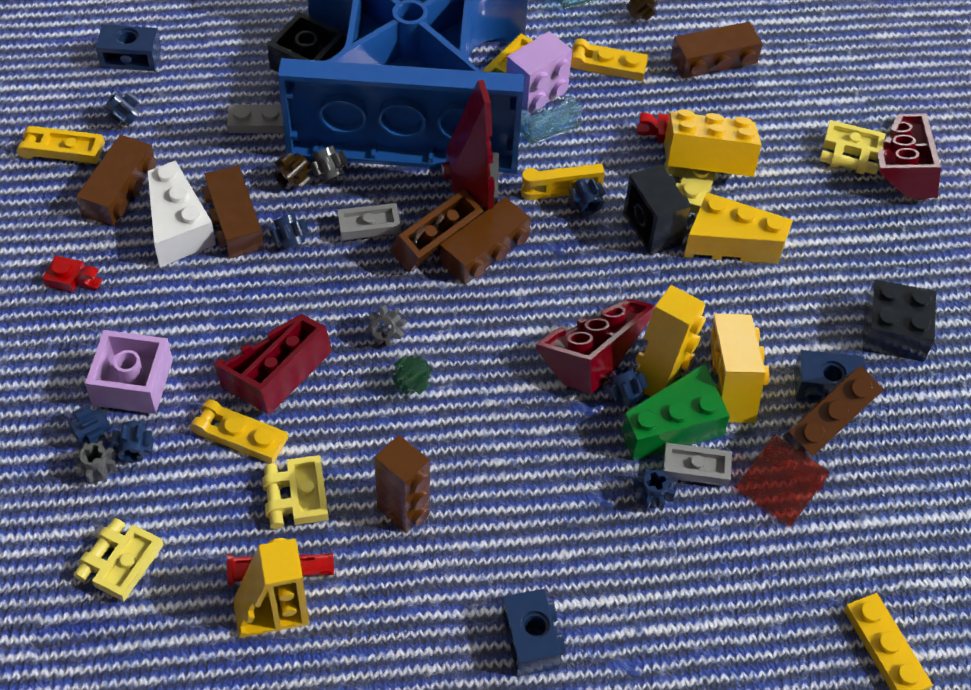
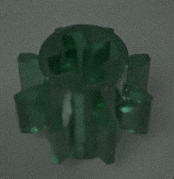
M404 355L393 364L396 368L392 375L393 382L404 394H409L410 392L414 394L417 392L420 395L431 386L428 380L431 378L432 369L421 356L413 357L411 355L408 358Z

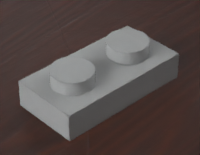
M229 105L228 133H284L281 105Z
M397 203L337 210L341 240L401 233Z
M666 443L663 469L668 478L729 486L731 481L732 451Z

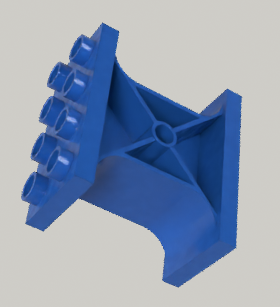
M307 0L310 17L348 34L344 48L336 56L326 61L281 58L278 82L286 154L289 152L293 155L298 153L305 157L306 160H315L314 153L333 146L336 153L343 150L347 161L351 163L441 168V162H446V148L478 80H484L491 101L492 137L489 138L492 153H499V172L517 174L524 74L482 72L469 61V57L478 45L486 41L511 43L520 34L525 35L528 0Z

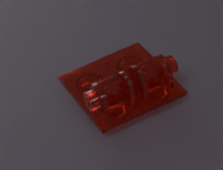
M774 434L736 488L791 527L815 493L818 494L825 485L824 481L831 472Z

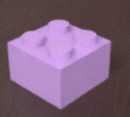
M550 31L507 56L506 73L524 74L522 112L526 115L536 109H541L546 103L557 96H562L568 90L572 49Z
M103 330L85 382L91 404L94 406L156 414L173 361L168 339Z

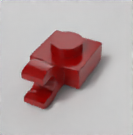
M640 113L639 123H637V134L641 136L656 135V141L664 143L669 114L658 113L657 119H655L650 113Z
M57 255L54 256L42 278L45 286L74 292L77 285L90 290H98L102 282V278L96 277L99 271L98 268L85 266L84 261Z

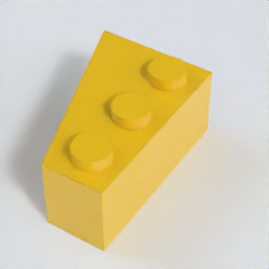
M707 192L689 233L684 257L693 258L694 254L711 255L714 260H721L722 256L739 257L740 261L778 264L793 220Z
M714 313L710 336L713 371H717L720 384L716 385V388L730 415L728 423H756L763 385H768L769 367L763 364L764 347L759 346V328L754 327L752 315Z
M276 538L258 546L233 599L238 638L310 625L296 538L288 540Z

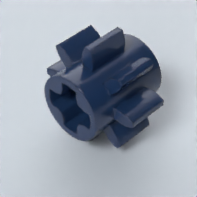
M117 91L104 106L109 111L106 118L117 127L121 122L129 126L141 111L136 106L139 103V99L130 91H127L124 95Z
M582 178L572 185L571 190H569L571 197L568 201L573 211L578 209L580 214H594L602 208L605 202L603 196L606 192L601 182L596 184L594 179Z
M295 213L273 220L276 228L269 230L274 244L281 242L283 248L287 249L305 242L303 234L309 232L305 218L297 220Z
M632 366L622 367L611 372V383L605 384L609 398L614 399V401L619 400L622 406L641 400L643 398L642 389L648 387L643 372L634 371Z
M85 405L73 411L76 419L69 422V426L80 445L85 442L90 444L107 441L104 433L111 430V427L101 408L92 411L90 406Z
M127 421L122 424L121 431H112L111 445H113L114 452L118 453V457L122 461L136 463L144 458V453L152 454L154 441L152 439V430H147L143 423Z
M645 468L644 478H635L634 487L637 490L635 491L634 500H640L645 506V510L658 508L662 511L665 500L673 502L675 492L672 490L674 478H668L662 468L651 471Z

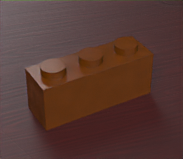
M748 21L674 36L671 58L683 79L758 63L763 43L751 22Z
M121 134L118 136L76 196L81 216L114 227L118 219L125 215L130 201L141 191L142 184L148 176V171L156 167V158H154L152 144Z
M239 165L204 173L206 186H202L201 190L205 204L211 203L212 208H208L212 226L218 225L219 230L215 231L219 247L226 248L229 259L263 251L262 230Z
M462 189L402 232L390 248V252L410 273L440 251V244L479 217L483 210L465 189Z
M503 198L494 205V208L488 209L440 244V264L463 284H467L473 278H479L489 266L495 262H500L517 245L521 246L528 240L531 217L509 199Z
M860 365L840 381L782 437L804 460L811 458L884 389Z
M398 435L374 457L377 509L407 533L414 525L420 526L430 513V459L402 436Z

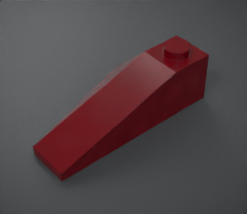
M478 80L446 148V162H441L443 178L444 180L449 179L453 192L458 193L465 189L478 205L486 209L494 208L495 186L493 176L490 177V164L494 163L489 138L492 137L491 101L484 80Z
M927 113L898 114L891 127L889 137H886L883 149L879 150L877 155L880 174L907 198H914L916 200L938 198L941 165Z
M629 298L601 310L600 317L590 320L584 317L577 320V326L566 330L560 327L553 330L536 344V350L563 385L583 393L592 394L610 378V373L617 368L650 321L655 305Z

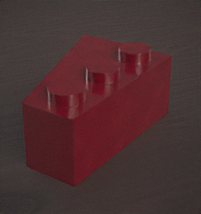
M302 313L267 333L268 338L252 347L249 343L241 347V353L224 362L221 358L214 362L213 365L221 387L270 415L332 352L326 326Z

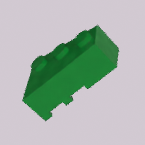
M703 364L627 411L621 434L632 460L663 453L666 443L690 446L724 437L730 415L706 364Z

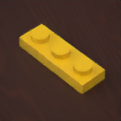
M878 593L846 605L844 609L845 614L890 690H930L932 688V682Z

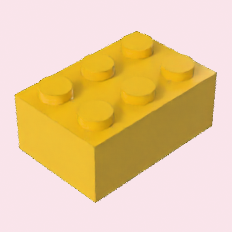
M690 110L670 111L664 140L667 166L755 176L762 145L755 122L745 117H736L735 119L723 118V116L715 113H709L704 116L697 115Z

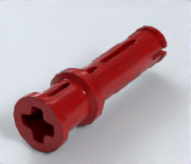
M333 552L299 555L303 577L334 575ZM227 554L228 586H233L235 582H242L253 556L234 557L232 554Z

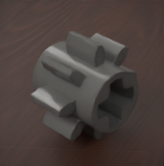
M331 146L314 153L315 162L310 163V167L314 177L321 174L323 180L326 181L343 174L342 165L347 164L348 161L343 150L336 153L334 147Z
M383 305L379 309L380 315L374 311L369 314L368 317L373 323L366 328V331L372 332L375 337L374 343L382 340L386 342L387 346H390L394 341V337L401 339L405 335L400 328L407 323V320L401 319L398 314L399 308L392 311L388 310L386 305ZM384 321L385 325H391L392 328L389 330L388 326L382 325V322Z
M102 441L90 444L84 443L80 453L73 455L77 464L74 467L77 476L82 477L86 475L90 485L93 482H107L110 473L117 471L115 461H113L116 458L114 449L109 448L105 450Z

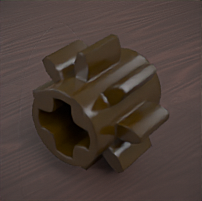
M630 0L626 7L636 20L643 17L647 21L656 14L657 10L654 7L659 2L658 0Z
M289 152L287 155L283 154L274 162L278 167L274 172V176L284 188L289 189L292 187L294 190L298 187L302 188L310 180L309 176L306 175L310 171V164L302 155L298 153L293 155Z

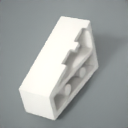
M176 160L149 170L148 181L154 246L159 267L216 245L212 221Z

